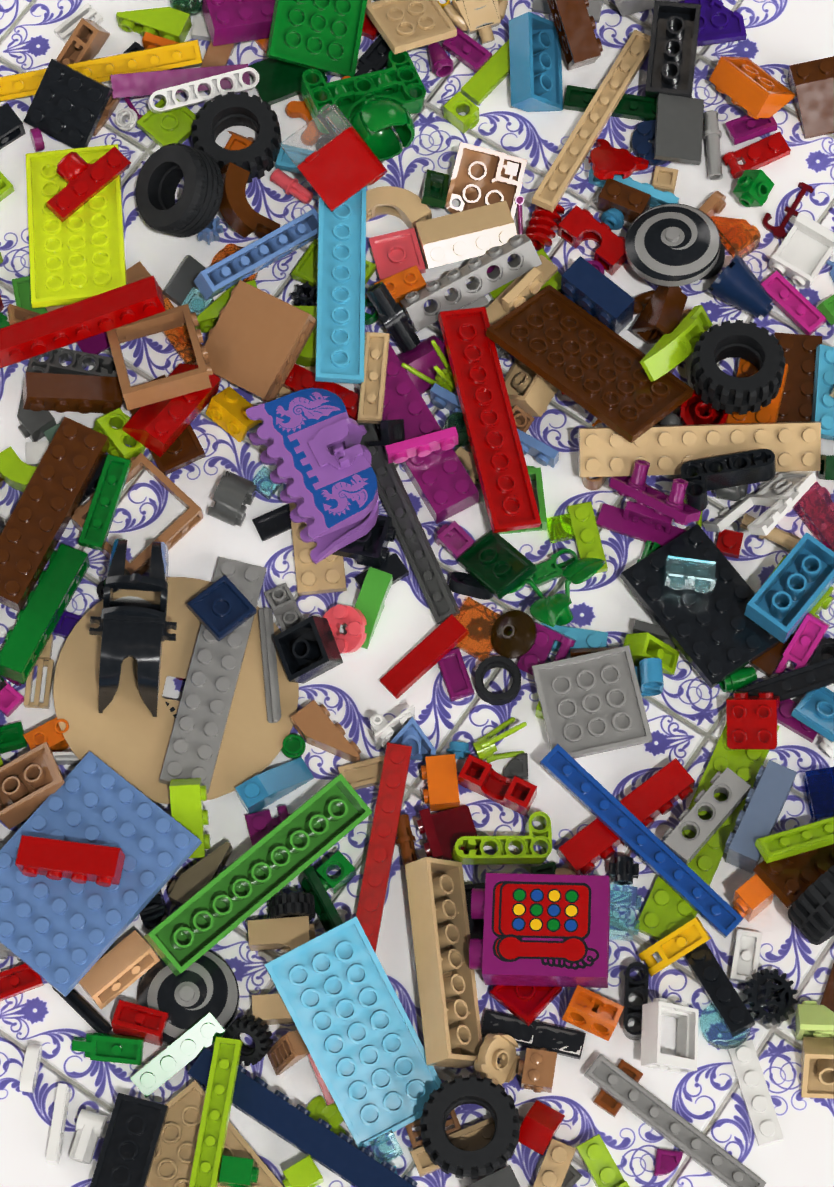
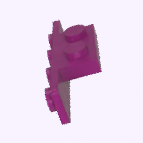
M627 501L625 510L604 503L596 521L598 527L643 542L652 541V545L656 542L661 547L687 531L673 526V518L667 515H660L655 512V509L640 505L636 501Z

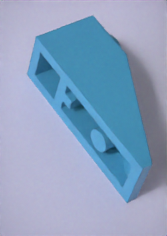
M299 757L260 773L235 787L247 813L252 814L314 779V776L302 757Z

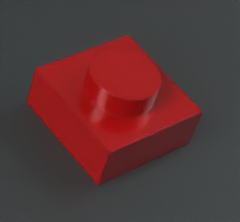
M727 529L719 532L717 548L724 556L738 559L744 533Z

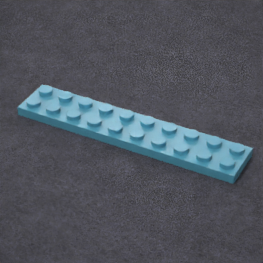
M366 186L332 212L320 196L318 198L315 381L352 384L364 382Z

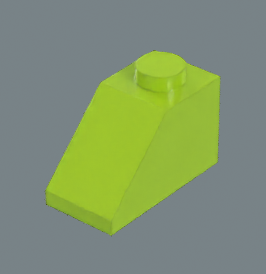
M648 632L626 634L623 646L629 645L635 666H639V662L642 659L659 658L662 660L663 673L674 675L680 654L679 651Z

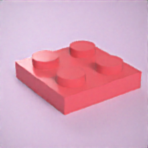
M415 228L369 238L379 281L417 265L421 274L426 273Z

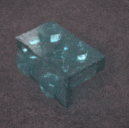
M667 555L664 586L671 587L674 590H695L698 593L713 592L717 580L715 577L716 562Z

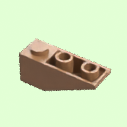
M313 700L290 717L293 727L307 744L353 763L361 761L359 747L354 741L349 743L344 737L346 734L344 729L338 722L334 724L330 720L329 716L331 715L323 704L318 705Z

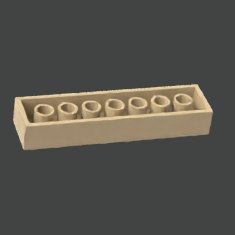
M424 857L405 864L426 1064L463 1069L474 1065V1061L478 1057L483 1043L475 971L469 968L471 937L462 862Z

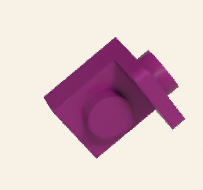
M456 521L450 525L444 524L436 532L438 536L435 543L438 546L442 545L456 560L475 542Z

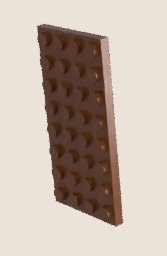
M548 285L487 328L486 336L630 443L691 398L694 392L693 388L670 372L650 382L640 363L646 354L551 285Z

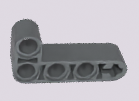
M58 348L30 358L26 371L118 377L112 357L65 348ZM42 357H49L44 362L39 361V359ZM66 361L72 362L68 366H62V363ZM87 366H95L90 371L84 370Z

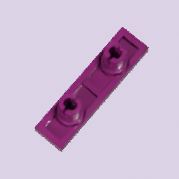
M635 460L632 476H615L610 479L609 487L617 490L618 494L631 497L636 500V503L655 509L656 513L673 518L674 522L678 524L688 525V523L699 521L701 511L684 503L685 492L689 482L681 478L673 479L669 495L647 485L646 479L650 467L648 461Z

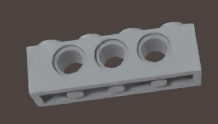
M728 767L723 773L718 771L710 781L712 786L707 792L703 789L695 798L696 804L691 810L686 808L678 818L680 823L674 829L671 826L662 837L664 839L663 843L686 865L692 861L745 799L751 789V785ZM716 793H723L727 796V800L718 801L714 795ZM707 811L710 813L711 818L709 820H702L698 813ZM684 830H692L696 836L692 839H687L682 835V832Z

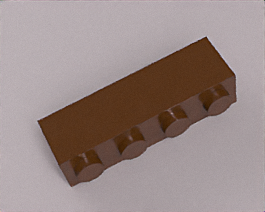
M26 372L22 385L23 408L27 410H47L59 413L80 412L82 414L103 413L106 415L118 408L121 409L123 402L118 377Z

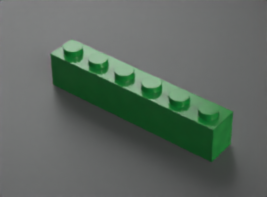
M61 544L58 551L52 553L49 567L46 571H42L36 590H32L29 594L26 608L19 612L16 619L17 624L6 635L5 645L0 650L1 676L21 684L26 682L90 566L88 554Z

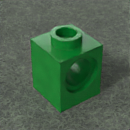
M338 850L316 870V873L325 890L329 889L335 894L356 875V869ZM334 869L341 872V875L336 879H331L327 876Z
M222 1155L219 1175L221 1186L252 1187L253 1183H257L259 1167H255L254 1159Z

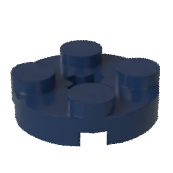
M656 120L640 122L633 133L631 143L635 156L637 155L648 160L649 165L652 166L667 163L664 160L654 159V147L649 142L655 139Z

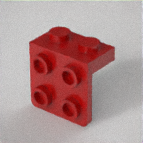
M733 692V696H729L726 699L727 746L729 749L773 750L777 747V709L780 706V696H773V692H758V696H748V692Z

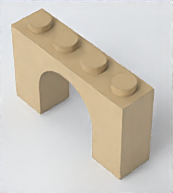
M309 916L247 920L250 951L281 949L289 952L316 937L315 924H310ZM279 993L252 995L254 1021L258 1018L262 1019L263 1021L260 1023L262 1026L265 1024L294 1023Z

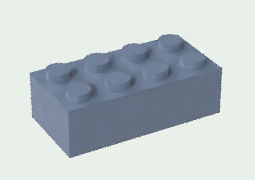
M771 760L768 761L766 767L761 765L754 783L756 789L751 787L745 800L744 809L746 811L741 810L735 822L734 831L736 833L731 832L725 844L724 853L727 854L725 862L751 874L754 873L753 869L757 866L761 857L760 852L755 846L756 839L771 835L793 787L797 774L796 771Z

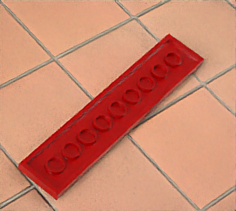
M486 307L439 312L438 319L492 532L499 533L540 527L541 519L495 342L486 336L487 328L490 327Z

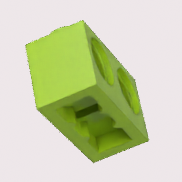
M120 408L96 419L93 430L108 436L110 447L107 452L109 455L130 460L132 457H137L140 453L144 455L146 447L122 430L131 418L124 414Z

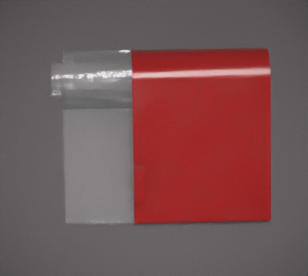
M328 103L318 111V116L280 143V146L332 212L365 186L377 182L387 173V169L338 106Z

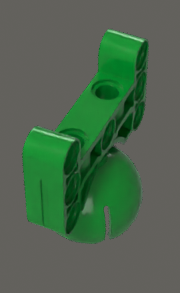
M392 50L388 55L386 69L326 83L319 70L307 69L302 74L300 89L301 95L319 132L331 135L335 132L346 130L349 125L350 127L353 126L380 161L391 159L399 155L403 150L392 127L398 133L403 147L407 148L410 146L415 136V125L410 114H416L423 110L426 89L407 51L394 55Z

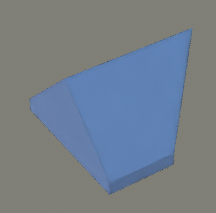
M413 717L390 741V743L412 746L410 760L425 761L426 756H436V749Z

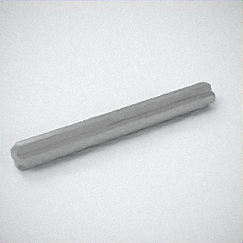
M264 607L258 610L267 721L268 723H277L281 718L276 647L273 636H275L273 612L271 608Z

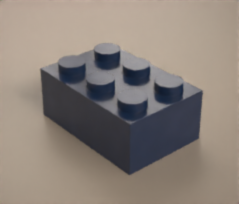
M581 256L562 275L561 293L615 333L619 334L633 320L635 299Z

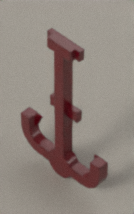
M799 182L798 187L802 190L791 208L786 206L784 211L788 213L780 226L774 227L768 224L772 217L769 213L765 214L762 222L763 227L773 233L774 238L785 239L788 233L785 232L784 228L792 215L798 216L799 212L795 210L806 192L812 194L814 191L812 186Z

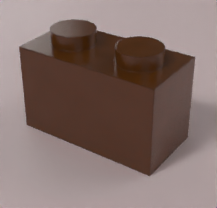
M607 179L598 196V210L604 212L610 208L618 209L623 213L624 221L632 223L635 218L650 208L651 195L613 179Z

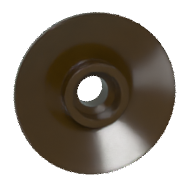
M519 610L508 611L501 615L491 630V643L494 650L499 655L509 659L525 655L532 648L536 640L537 629L534 620L527 613ZM512 629V634L508 636L509 630Z

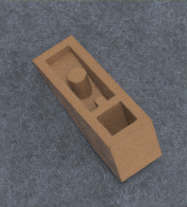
M81 18L56 60L63 64L91 60L99 53L110 33L94 21Z

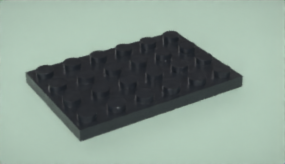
M698 524L626 569L620 575V578L710 688H713L781 643V641L744 615L747 603L756 593Z

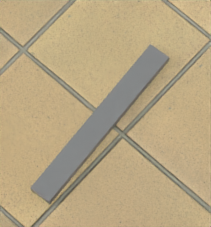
M599 1054L584 1074L590 1081L727 1187H764L767 1184L603 1055Z

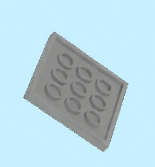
M629 645L532 666L551 750L559 744L572 758L576 759L652 742L653 739Z

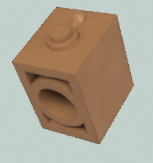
M526 1048L525 1060H519L517 1074L522 1076V1089L533 1090L535 1093H552L557 1052L547 1051L545 1048H540V1050Z

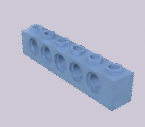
M315 208L201 271L193 282L204 299L207 301L236 285L240 280L243 281L317 239V211Z

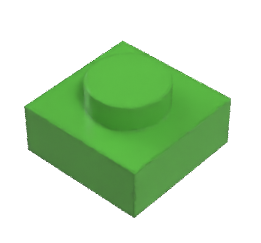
M832 295L817 307L831 326L834 325V295Z

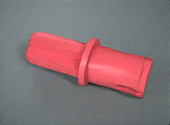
M279 168L270 177V181L285 190L287 195H293L304 204L311 202L314 194L299 184L298 179L289 177Z

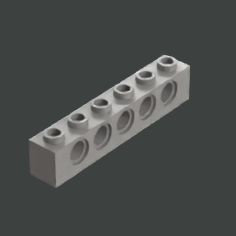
M525 233L522 235L518 234L511 237L509 242L504 245L491 248L482 257H475L469 260L467 265L460 269H452L445 277L430 281L426 284L425 288L408 293L400 303L411 325L418 332L439 320V312L459 310L527 273L534 267H538L542 262L531 239ZM516 254L513 261L507 262L510 255ZM495 265V269L491 273H487V269ZM474 276V281L471 284H466L467 279ZM449 288H454L452 294L445 296V292ZM433 299L430 306L424 307L427 300Z

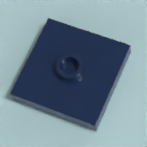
M226 575L187 603L188 609L218 642L257 613V609Z

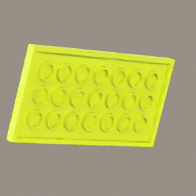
M118 144L26 154L32 308L69 305L127 285L121 174L64 222H61L46 207L47 202L68 185L56 171L58 163L64 156L70 152H76L87 163L93 164L114 146L119 150Z

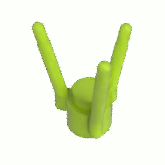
M431 340V344L446 368L441 370L438 366H434V370L437 372L435 376L436 381L406 363L401 364L403 368L432 386L436 383L452 393L456 390L451 366L435 340Z
M511 717L485 736L478 738L476 742L472 743L478 758L481 760L486 759L487 763L495 760L524 754V751L494 755V752L498 751L495 745L496 742L526 727L527 723L522 722L493 737L515 721V718Z

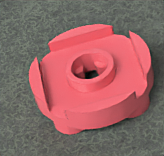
M338 604L324 614L323 618L328 620L340 654L353 653L363 645L367 635L365 633L367 622L359 609L353 606ZM346 624L345 630L347 633L340 634V626Z

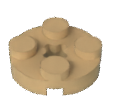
M489 1033L485 1036L478 1057L474 1061V1069L476 1072H479L482 1079L487 1077L492 1079V1083L495 1085L500 1084L501 1086H503L504 1082L509 1083L514 1079L518 1072L520 1056L516 1055V1048H519L516 1040L510 1035L501 1033Z

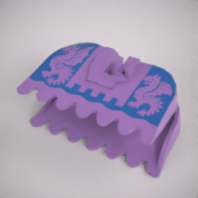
M308 388L246 409V415L250 420H262L264 422L257 429V432L249 434V440L253 445H265L267 447L260 454V461L263 464H275L277 466L270 474L271 482L287 485L280 493V500L286 504L295 503L297 505L290 512L292 522H304L307 524L301 530L300 538L303 542H315L317 544L310 552L313 563H319L337 550L365 536L375 526L379 514L377 477L371 466L372 456L369 449L360 444L362 436L367 433L364 425H359L356 420L349 418L346 407L340 397L325 389Z

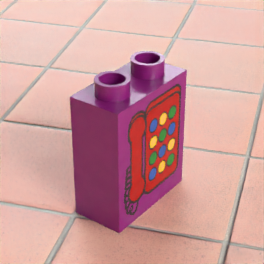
M486 873L485 888H472L471 918L484 919L483 939L470 938L469 968L482 970L485 985L577 987L579 985L584 988H608L609 876Z

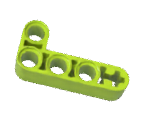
M541 811L531 814L525 824V836L460 837L452 848V858L456 862H462V865L541 864L546 861L552 851L550 817ZM539 821L543 825V830L535 829L532 822ZM512 845L518 847L520 854H512L508 847ZM539 845L543 847L545 854H537L533 846ZM491 846L495 850V854L488 855L483 847ZM465 847V851L469 852L467 854H464L463 850H460V848Z

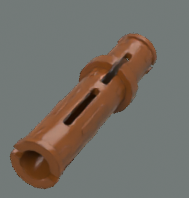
M407 814L400 815L396 845L399 846L405 877V864L417 860L414 845L416 839L412 835L409 815Z

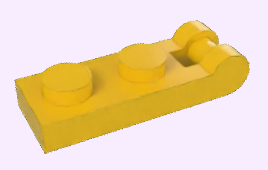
M695 917L639 953L638 956L641 961H645L649 967L648 972L652 977L711 938L698 917ZM656 952H658L661 958L663 959L659 963H657V961L653 957V954Z

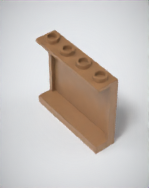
M240 280L232 289L227 305L220 311L215 327L209 331L208 339L205 343L209 359L204 362L205 364L210 362L212 372L216 376L260 397L265 402L273 401L277 398L315 328L317 319L311 314Z

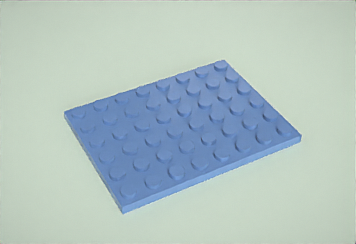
M90 751L64 779L65 783L55 793L48 796L0 850V943L64 997L71 992L202 843L199 838ZM21 836L121 848L125 855L120 884H111L110 887H103L92 881L80 884L71 881L69 878L52 880L47 878L46 875L37 874V877L25 876L15 865Z

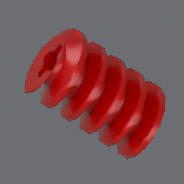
M558 204L553 212L535 205V210L532 212V218L529 220V226L526 228L525 233L531 239L536 250L544 249V246H552L551 239L556 236L554 231L558 230L557 223L562 220L560 215L565 212L561 205Z

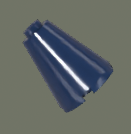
M738 254L707 289L710 294L756 318L760 315L765 318L773 308L770 304L773 299Z

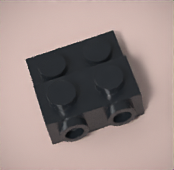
M378 515L375 526L365 536L337 550L333 555L356 559L357 564L381 568L382 562L387 563L389 559L390 549L387 548L389 541L394 542L396 536V528L393 527L392 518Z

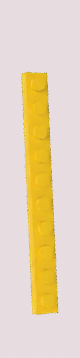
M196 39L65 65L98 82L110 81V75L163 71L200 64L203 61L199 41ZM47 68L0 77V101L35 95Z

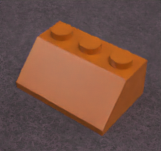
M721 56L709 78V81L715 85V89L718 92L727 94L733 104L746 109L747 114L754 119L770 118L795 97L792 91L748 57Z

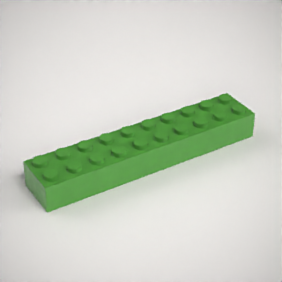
M340 773L148 932L144 938L175 976L181 974L373 812Z

